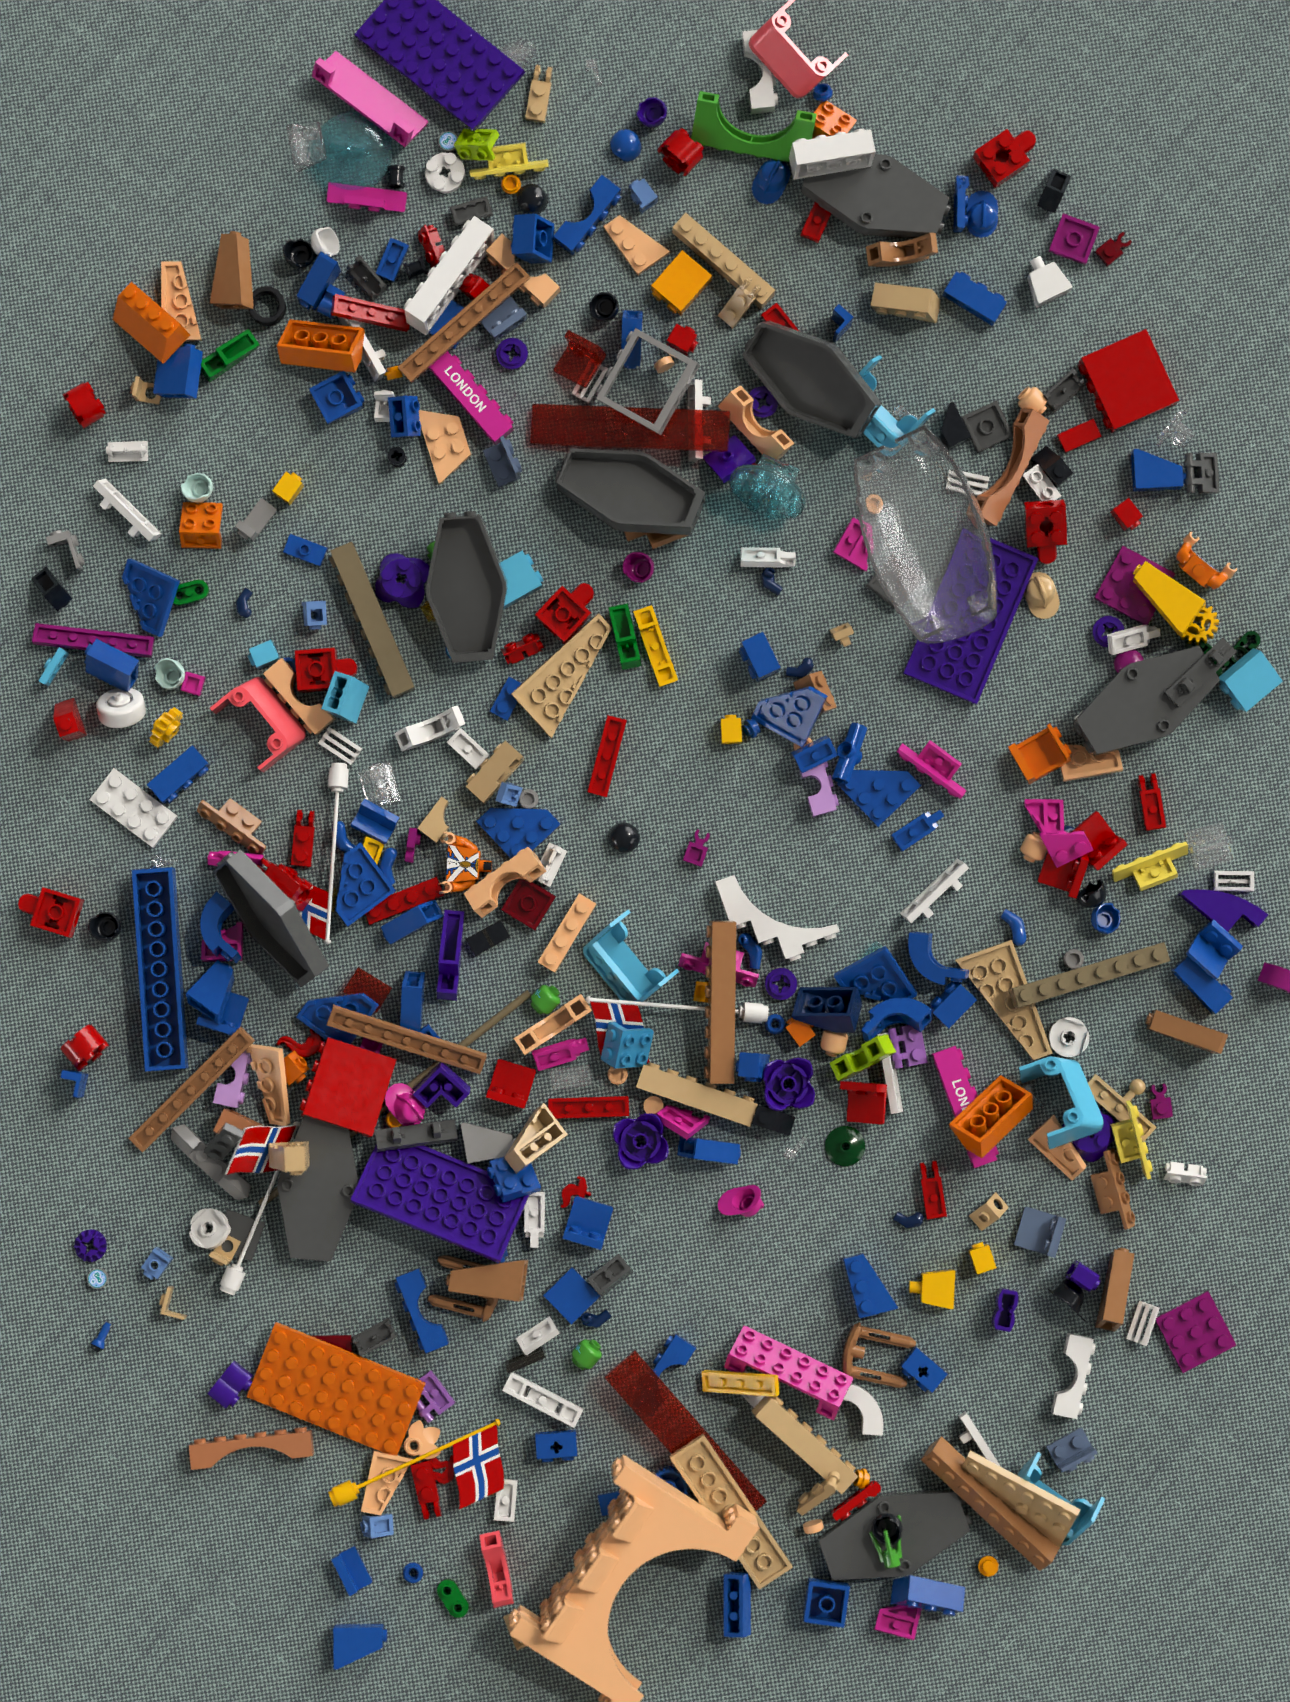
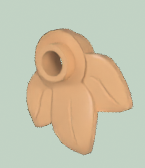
M421 1420L414 1422L410 1426L408 1431L409 1437L404 1442V1450L408 1455L421 1456L438 1448L435 1443L440 1435L439 1428H424ZM416 1442L418 1444V1447L416 1449H412L410 1447V1443ZM441 1451L425 1459L435 1458L441 1453Z

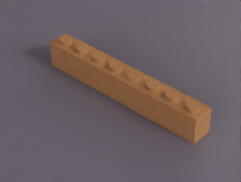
M709 921V925L706 926V937L709 938V946H706V958H709V966L705 968L706 978H709V986L705 987V997L708 998V1006H705V1018H708V1026H705V1038H708V1046L704 1048V1057L708 1058L707 1066L704 1067V1078L710 1084H734L736 922Z
M941 1436L928 1447L921 1461L1031 1564L1041 1571L1053 1562L1060 1548L963 1469L962 1466L966 1459Z

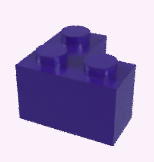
M440 1062L414 1088L413 1096L426 1108L440 1095H443L454 1107H457L470 1094L471 1087L445 1063Z

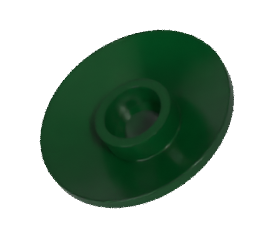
M837 1127L826 1138V1154L837 1165L851 1166L857 1163L865 1152L864 1138L853 1127ZM847 1142L849 1144L848 1150L842 1149L843 1143Z

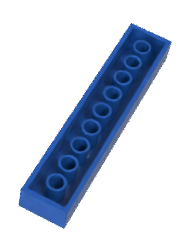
M175 868L132 870L145 1072L189 1068Z

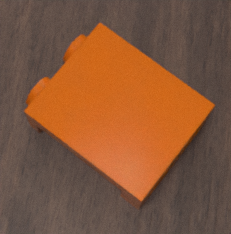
M1048 724L1046 729L1017 745L1014 743L1008 746L1010 753L1029 785L1071 761L1069 755L1072 752L1066 743L1062 744L1059 739L1062 737L1057 727L1053 728L1051 724Z

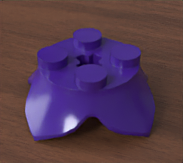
M398 553L385 556L380 564V575L375 583L376 597L388 603L397 601L406 608H418L424 599V584L428 580L429 565L421 559L407 558ZM399 575L407 576L404 584L401 582L397 583L396 580H398Z
M792 1058L783 1061L779 1059L771 1061L765 1066L763 1072V1081L765 1083L764 1097L770 1109L781 1111L789 1106L803 1109L813 1105L815 1092L810 1084L813 1068L809 1060ZM785 1079L791 1080L789 1082L791 1084L790 1087H783Z
M1102 1112L1103 1128L1101 1131L1092 1134V1137L1086 1136L1072 1141L1081 1158L1089 1162L1099 1160L1104 1155L1103 1151H1106L1107 1146L1114 1141L1110 1124H1114L1116 1121L1113 1117Z
M645 1113L636 1119H622L614 1125L613 1138L619 1147L618 1158L624 1168L638 1169L646 1163L657 1164L668 1157V1143L663 1137V1123L656 1114ZM643 1135L646 1144L644 1146L641 1144V1147L636 1145L637 1141L635 1138Z

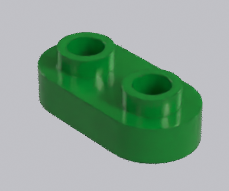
M203 580L179 584L173 603L182 606L204 600L209 595V587ZM198 587L203 588L201 594L196 593ZM178 593L184 594L182 599H177Z
M452 1579L442 1580L438 1585L437 1593L445 1607L453 1617L461 1618L465 1616L468 1612L469 1604L460 1588ZM445 1587H449L451 1589V1592L449 1594H446L443 1589ZM456 1604H460L462 1606V1610L457 1611L455 1610L454 1606Z

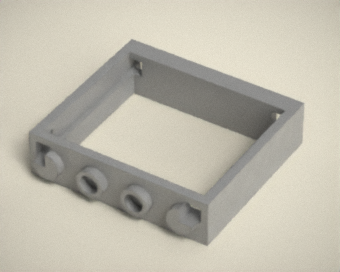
M635 328L634 332L631 331L628 334L625 348L620 349L618 352L615 366L609 368L606 374V382L604 385L601 384L596 392L598 395L596 399L653 432L662 435L700 365L689 357ZM639 338L687 364L654 424L606 397Z

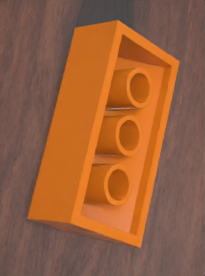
M133 282L118 295L113 321L164 364L188 339L190 334L176 319Z
M290 319L277 344L281 364L355 373L362 359L365 330L360 327Z
M1000 1075L949 1123V1127L967 1150L983 1158L1033 1110L1032 1093Z

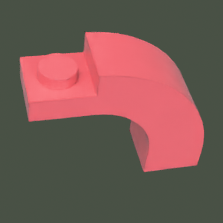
M500 1531L481 1534V1549L488 1572L493 1606L496 1608L513 1604L512 1582Z

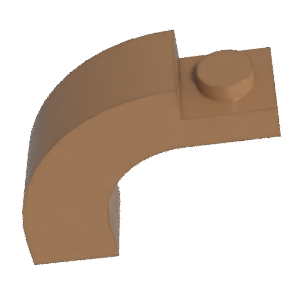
M928 233L902 242L879 241L866 246L868 266L891 267L927 260L929 256L938 253L936 233Z

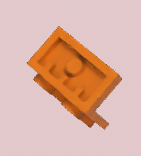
M824 101L814 111L817 116L812 139L819 135H826L827 137L833 136L838 132L849 133L857 120L832 103Z
M183 503L179 528L181 548L221 549L222 503Z

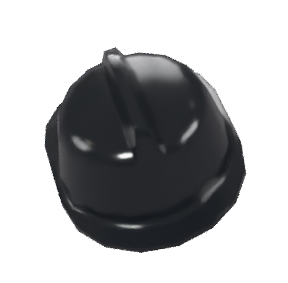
M1064 1279L1053 1291L1048 1289L1049 1292L1065 1302L1083 1321H1086L1079 1314L1084 1301V1293L1077 1284L1069 1279Z

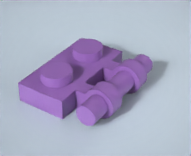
M908 1025L899 1027L900 1035L897 1036L896 1028L888 1029L889 1038L896 1050V1053L891 1055L895 1069L903 1068L902 1059H905L906 1067L928 1063L922 1032L920 1033ZM899 1041H902L904 1053H900Z
M432 1370L418 1379L426 1382L421 1395H424L430 1404L425 1406L419 1400L416 1408L419 1411L420 1417H424L427 1423L434 1419L430 1411L434 1409L440 1415L455 1403Z

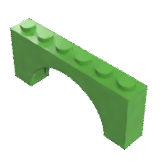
M700 91L691 139L694 142L698 141L702 146L714 147L717 150H730L737 154L746 153L757 158L766 157L775 161L790 162L789 155L792 142L801 138L806 140L812 139L817 114L797 110L795 118L785 129L770 135H753L743 132L729 123L721 111L718 94Z

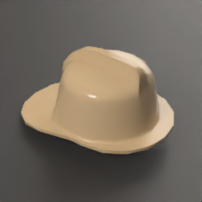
M1032 573L1024 592L1028 607L1037 618H1050L1056 614L1060 605L1055 584L1046 573Z

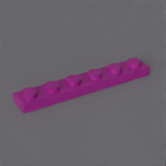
M35 623L32 643L34 645L86 650L89 644H93L98 639L130 656L152 658L155 639L152 636Z

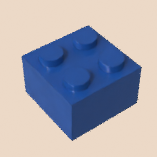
M537 214L514 215V222L512 224L513 241L511 243L512 255L530 264L552 263L554 223Z
M764 632L741 642L739 654L743 661L747 660L749 664L747 670L752 680L756 678L757 682H760L780 671L781 667Z
M808 1577L803 1621L844 1628L850 1591L849 1583Z

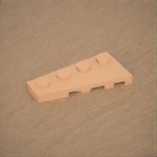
M161 262V307L190 334L186 341H202L182 262Z
M251 1044L246 1051L250 1053L252 1058L250 1064L258 1077L256 1083L264 1096L262 1101L269 1123L288 1126L291 1124L283 1048Z

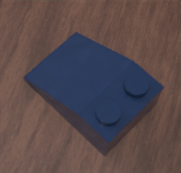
M800 987L792 1012V1019L834 1033H855L862 1007L858 987Z

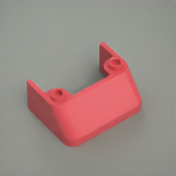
M789 0L750 38L749 47L793 97L803 98L837 67L848 54L845 52L833 65L825 57H817L810 62L784 33L791 25V19L785 11L795 1Z
M255 677L232 689L212 705L210 709L217 714L230 703L236 707H243L250 701L275 731L267 740V747L273 755L258 766V769L264 773L305 739L306 731L264 679Z

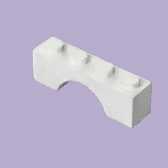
M758 30L743 31L742 33L744 57L754 60L762 71V78L759 83L749 89L751 114L774 112L775 105H778V95L773 92V86H776V77L771 74V71L749 47L750 38Z
M1067 1333L1063 1353L1072 1360L1075 1367V1376L1072 1383L1066 1389L1054 1393L1051 1407L1052 1414L1077 1419L1078 1415H1081L1083 1403L1080 1402L1082 1395H1085L1087 1390L1085 1379L1086 1375H1089L1091 1371L1090 1355H1094L1096 1344L1093 1343L1094 1339Z

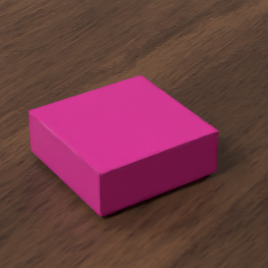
M186 671L180 691L200 696L206 677Z

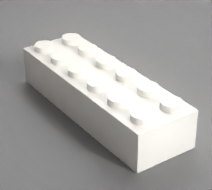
M475 216L471 221H466L462 228L463 232L460 236L454 237L451 242V248L448 252L444 251L439 258V264L431 268L427 275V280L419 284L416 289V295L413 299L409 298L404 305L406 322L424 335L428 334L451 300L460 291L459 288L463 280L469 273L475 271L486 256L487 248L495 241L494 229Z

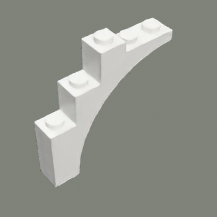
M735 875L715 882L728 921L736 922V930L748 926L746 922L750 921L757 943L762 942L763 946L773 943V938L777 937L784 959L789 958L790 962L801 958L800 954L804 953L802 945L805 944L806 948L818 944V939L824 938L827 941L836 938L835 933L840 932L837 924L823 928H800L775 921L762 913L749 901L741 890Z

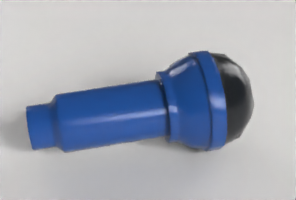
M105 1322L98 1337L91 1342V1348L95 1352H101L105 1348L104 1340L111 1325L108 1322Z

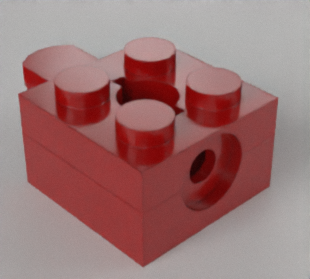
M1006 129L975 150L973 159L996 189L1028 166L1030 160L1025 153L1034 148L1036 137L1028 130L1013 137L1009 130Z
M1062 499L1024 502L1027 547H1037V555L1040 562L1045 564L1052 563L1057 557L1056 545H1067L1065 501Z
M581 583L570 593L561 586L538 610L535 618L565 644L592 616L585 606L593 599V588L587 583Z
M335 647L295 650L297 690L299 693L328 691L334 671L352 677L357 673L358 667L355 661L351 658L337 659Z
M262 857L261 863L268 868L266 869L260 864H257V866L288 898L295 902L297 910L303 911L316 894V891L311 888L313 884L305 878L301 879L297 876L299 873L293 868L286 867L282 863L280 865L271 863Z
M42 887L39 897L32 894L22 895L18 900V906L22 912L33 915L30 926L73 938L85 900Z

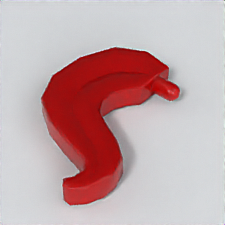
M310 1029L311 1036L303 1044H299L289 1036L279 1038L276 1044L280 1046L281 1043H285L292 1052L296 1051L299 1056L310 1057L317 1053L322 1038L318 1033Z

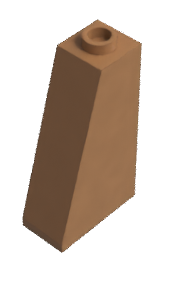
M230 231L229 234H221L210 304L221 309H253L254 306L249 239L242 237L241 233L236 231Z
M1153 1010L1152 1013H1149L1145 1021L1147 1030L1213 1054H1222L1228 1037L1227 1034L1158 1010Z
M1117 1248L1110 1255L1095 1328L1115 1332L1123 1324L1134 1260V1253H1130L1128 1249Z
M524 1259L452 1270L447 1275L446 1286H449L448 1291L520 1302L524 1298L529 1260Z

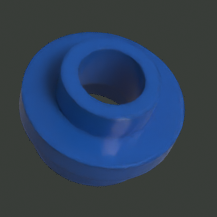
M825 83L816 85L813 91L814 99L821 102L827 101L833 95L832 89Z
M754 719L744 721V733L751 738L757 737V734L760 733L758 723Z
M773 1014L768 1017L765 1027L769 1033L779 1034L785 1028V1021L782 1016ZM772 1021H778L779 1026L773 1028L771 1026Z
M415 1562L407 1564L403 1570L404 1579L409 1583L419 1582L423 1577L421 1565ZM415 1569L417 1575L411 1576L409 1571Z

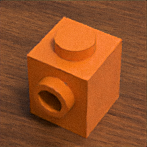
M792 1018L786 1021L788 1025L785 1029L798 1047L816 1035L811 1029L814 1027L813 1025Z
M296 1051L284 1057L286 1083L288 1085L294 1082L299 1084L307 1077L305 1073L310 1069L307 1066L306 1060L299 1056Z

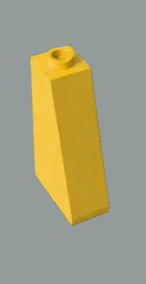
M1145 561L1143 565L1139 564L1133 572V575H1135L1133 582L1174 631L1182 637L1202 610L1206 601Z

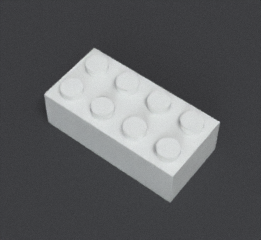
M857 129L852 133L838 132L833 136L827 137L826 135H819L814 139L806 140L801 138L792 142L789 160L793 179L871 167L876 152L871 129Z

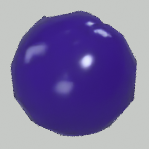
M656 97L647 98L639 104L636 115L643 125L649 128H656L665 121L667 107L662 100Z

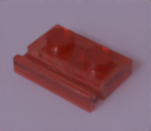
M358 967L343 992L347 995L366 994L379 1004L375 1010L378 1013L393 988Z

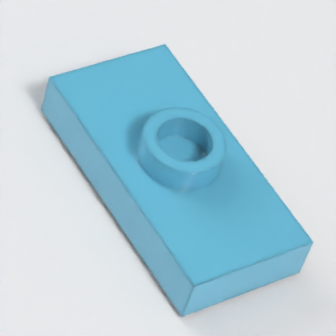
M59 647L53 658H49L45 663V671L38 681L48 687L69 653Z

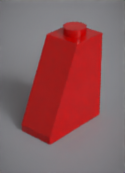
M75 698L55 704L53 719L59 737L70 742L87 736Z

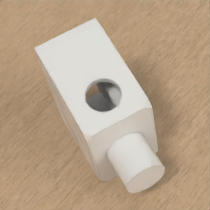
M1041 256L1030 261L1034 271L1029 273L1027 280L1036 308L1071 291L1073 288L1071 283L1055 262L1045 265Z

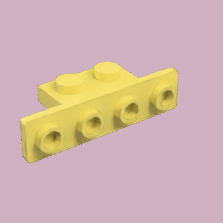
M524 142L492 147L495 158L493 161H488L489 167L469 170L470 177H474V179H484L486 175L494 174V177L505 176L506 172L523 174L525 170L529 169L539 172L544 171L545 167L549 166L548 160L528 162L526 143Z
M1187 842L1173 844L1165 850H1157L1152 855L1144 858L1139 857L1131 863L1117 866L1112 870L1113 881L1117 882L1133 875L1140 891L1177 878L1178 873L1171 860L1188 854Z
M1130 1100L1126 1101V1106L1130 1119L1110 1124L1119 1161L1125 1163L1140 1158L1143 1173L1147 1180L1151 1179L1150 1172H1153L1150 1160L1146 1159L1145 1154H1148V1148L1141 1139L1144 1132L1141 1124L1137 1122L1139 1112L1137 1106H1133Z

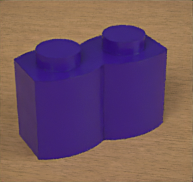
M1077 1260L1071 1264L1065 1274L1066 1278L1088 1292L1094 1291L1100 1284V1275Z
M1000 1287L996 1293V1309L992 1315V1326L997 1330L1010 1332L1015 1322L1014 1311L1018 1305V1293L1015 1290Z
M234 1360L207 1394L225 1409L229 1405L233 1407L240 1399L237 1396L242 1389L246 1391L253 1383L250 1380L253 1375Z

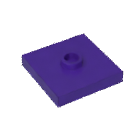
M736 435L703 457L705 463L723 483H726L756 462L755 457Z

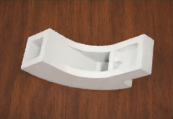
M457 705L426 721L407 726L394 734L403 752L442 738L460 729L459 727L463 726L465 722Z
M851 1383L843 1400L850 1401L859 1407L862 1414L861 1433L883 1436V1417L877 1402L864 1388Z

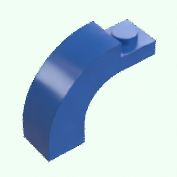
M216 891L202 911L200 920L201 934L206 945L216 957L221 954L228 962L232 959L237 964L242 957L232 946L223 940L221 935L224 921L235 909L229 901Z
M915 931L909 933L908 948L910 958L916 969L925 978L934 983L945 985L948 983L949 977L951 978L950 981L963 982V979L969 977V969L946 967L937 962L932 953L933 933Z
M911 998L885 1000L869 1011L870 1021L863 1025L862 1034L867 1042L878 1036L887 1026L895 1023L910 1025L921 1033L933 1020L932 1010L922 1002Z

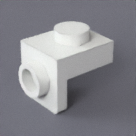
M381 390L374 392L376 400L375 422H390L388 397H395L393 391Z

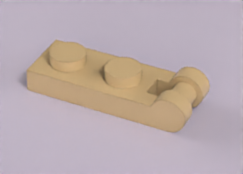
M831 1471L825 1481L815 1484L808 1493L804 1492L798 1499L799 1505L796 1511L803 1516L834 1494L840 1480V1474L836 1471Z

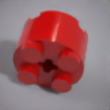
M683 128L674 130L658 147L659 155L661 152L664 155L662 159L664 163L678 174L683 172V176H687L703 159V146L698 141L694 142Z
M82 382L62 394L64 400L69 403V409L83 429L100 420L106 414L100 399L95 400L94 390L89 382Z
M89 1024L74 1034L75 1037L71 1041H66L60 1050L78 1071H81L88 1065V1061L92 1060L94 1062L100 1058L102 1052L109 1047V1044L96 1028Z

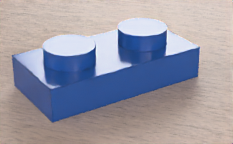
M390 238L376 274L394 283L409 245Z
M508 677L490 712L508 721L518 703L511 693L522 683Z

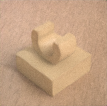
M848 622L829 630L832 638L835 641L840 640L843 647L851 644L848 636L854 634Z

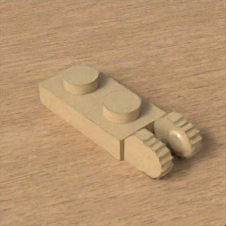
M536 65L534 78L531 81L525 120L545 123L551 91L552 67H548L546 70V81L544 82L538 81L541 68L540 65Z
M750 276L737 288L718 314L731 328L738 324L762 288L758 284L750 293L746 289L752 281Z

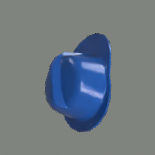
M773 159L763 163L752 184V194L757 201L763 204H772L781 197L790 179V169L787 164Z
M983 190L971 194L966 208V215H968L967 228L974 236L980 238L988 237L995 231L998 223L997 200L994 195Z

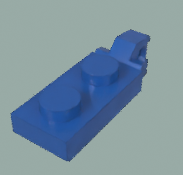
M968 176L955 177L954 233H961L968 225V215H965V207L967 208L968 195H965V190L970 186Z
M941 810L932 815L929 811L923 813L893 833L891 837L901 852H903L938 827L936 822L944 817Z

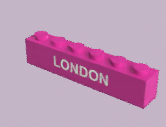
M447 351L429 367L430 371L490 440L497 445L500 442L501 436L505 438L514 430L512 426L514 422L507 414L503 416L499 411L501 408L494 399L490 401L486 396L488 392L481 384L477 386L473 381L475 377L468 369L466 371L463 370L460 366L462 362L455 354L451 356Z
M952 1046L931 1055L954 1118H956L978 1095L975 1087H971L968 1079H971L968 1068L963 1067L961 1060H964L961 1049ZM996 1145L983 1158L966 1149L973 1168L996 1161V1155L999 1154Z

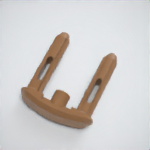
M448 1255L439 1256L437 1259L441 1266L454 1270L464 1269V1265L473 1267L484 1266V1264ZM437 1294L429 1295L427 1301L432 1306L478 1317L483 1320L482 1322H485L492 1316L499 1299L478 1296L488 1299L485 1307ZM454 1304L473 1308L474 1312L457 1308L454 1306Z
M860 1322L854 1324L843 1348L842 1372L855 1379L895 1388L906 1387L907 1380L902 1376L853 1366L852 1360L853 1357L863 1359L865 1354V1347L856 1345L858 1338L907 1349L914 1348L916 1341L909 1336L861 1326ZM871 1332L880 1335L889 1336V1338L883 1339L879 1337L870 1336L869 1333ZM864 1372L868 1374H873L880 1376V1378L876 1379L872 1377H867L860 1375V1373Z

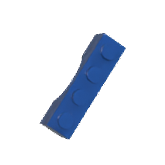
M601 175L590 189V196L594 202V208L590 216L580 222L565 221L553 236L554 242L571 255L576 251L580 252L585 245L583 241L587 236L591 237L595 233L598 222L600 220L603 222L609 214V208L612 205L616 206L620 201L621 189Z
M420 1267L397 1276V1282H394L398 1294L402 1293L404 1297L402 1304L405 1312H410L412 1319L409 1322L413 1331L417 1330L420 1338L417 1339L420 1349H424L425 1353L448 1345L450 1342L443 1324L429 1322L420 1313L418 1306L419 1297L427 1287Z
M676 1333L673 1337L669 1336L664 1344L666 1349L663 1354H657L653 1361L655 1366L652 1371L647 1370L642 1380L644 1383L642 1387H637L631 1395V1398H633L632 1404L653 1417L663 1401L657 1385L660 1374L671 1365H686L696 1349L695 1345Z

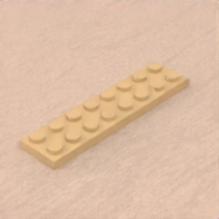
M704 1434L669 1456L702 1506L722 1519H725L724 1514L729 1507H733L735 1503L756 1516L759 1529L738 1559L759 1590L793 1568L791 1562Z

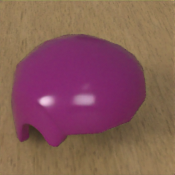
M632 552L623 561V573L633 582L644 583L651 579L654 573V562L645 553Z
M1134 649L1119 653L1114 659L1115 671L1118 673L1130 663L1142 661L1144 658L1140 652Z

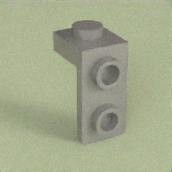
M261 498L243 522L239 520L235 525L239 530L237 534L245 540L249 538L255 541L277 509Z
M69 530L51 532V536L46 537L48 545L53 548L68 543L76 569L79 572L83 571L82 565H85L82 554H78L76 546H79L76 535H72Z

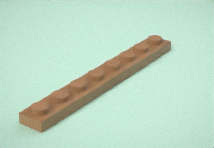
M516 262L401 363L398 369L412 383L527 282L530 276Z
M333 1005L327 1021V1026L478 1074L481 1073L487 1057L486 1053Z
M240 1027L128 1139L143 1153L255 1040Z

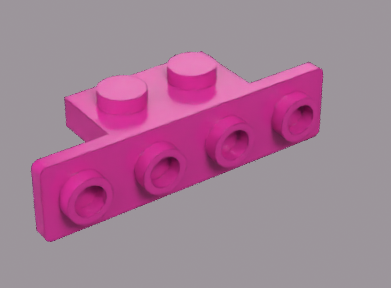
M333 182L328 184L327 202L348 205V208L360 210V207H367L368 211L380 212V209L405 212L406 192Z
M929 740L919 755L905 744H901L897 752L904 761H910L919 772L929 775L935 784L945 787L953 797L961 799L964 796L966 790L951 779L962 763L931 740Z
M705 942L701 958L682 953L678 966L685 970H693L705 975V968L709 966V958H706V946H709V943ZM736 950V983L746 987H755L759 974L740 969L744 952Z

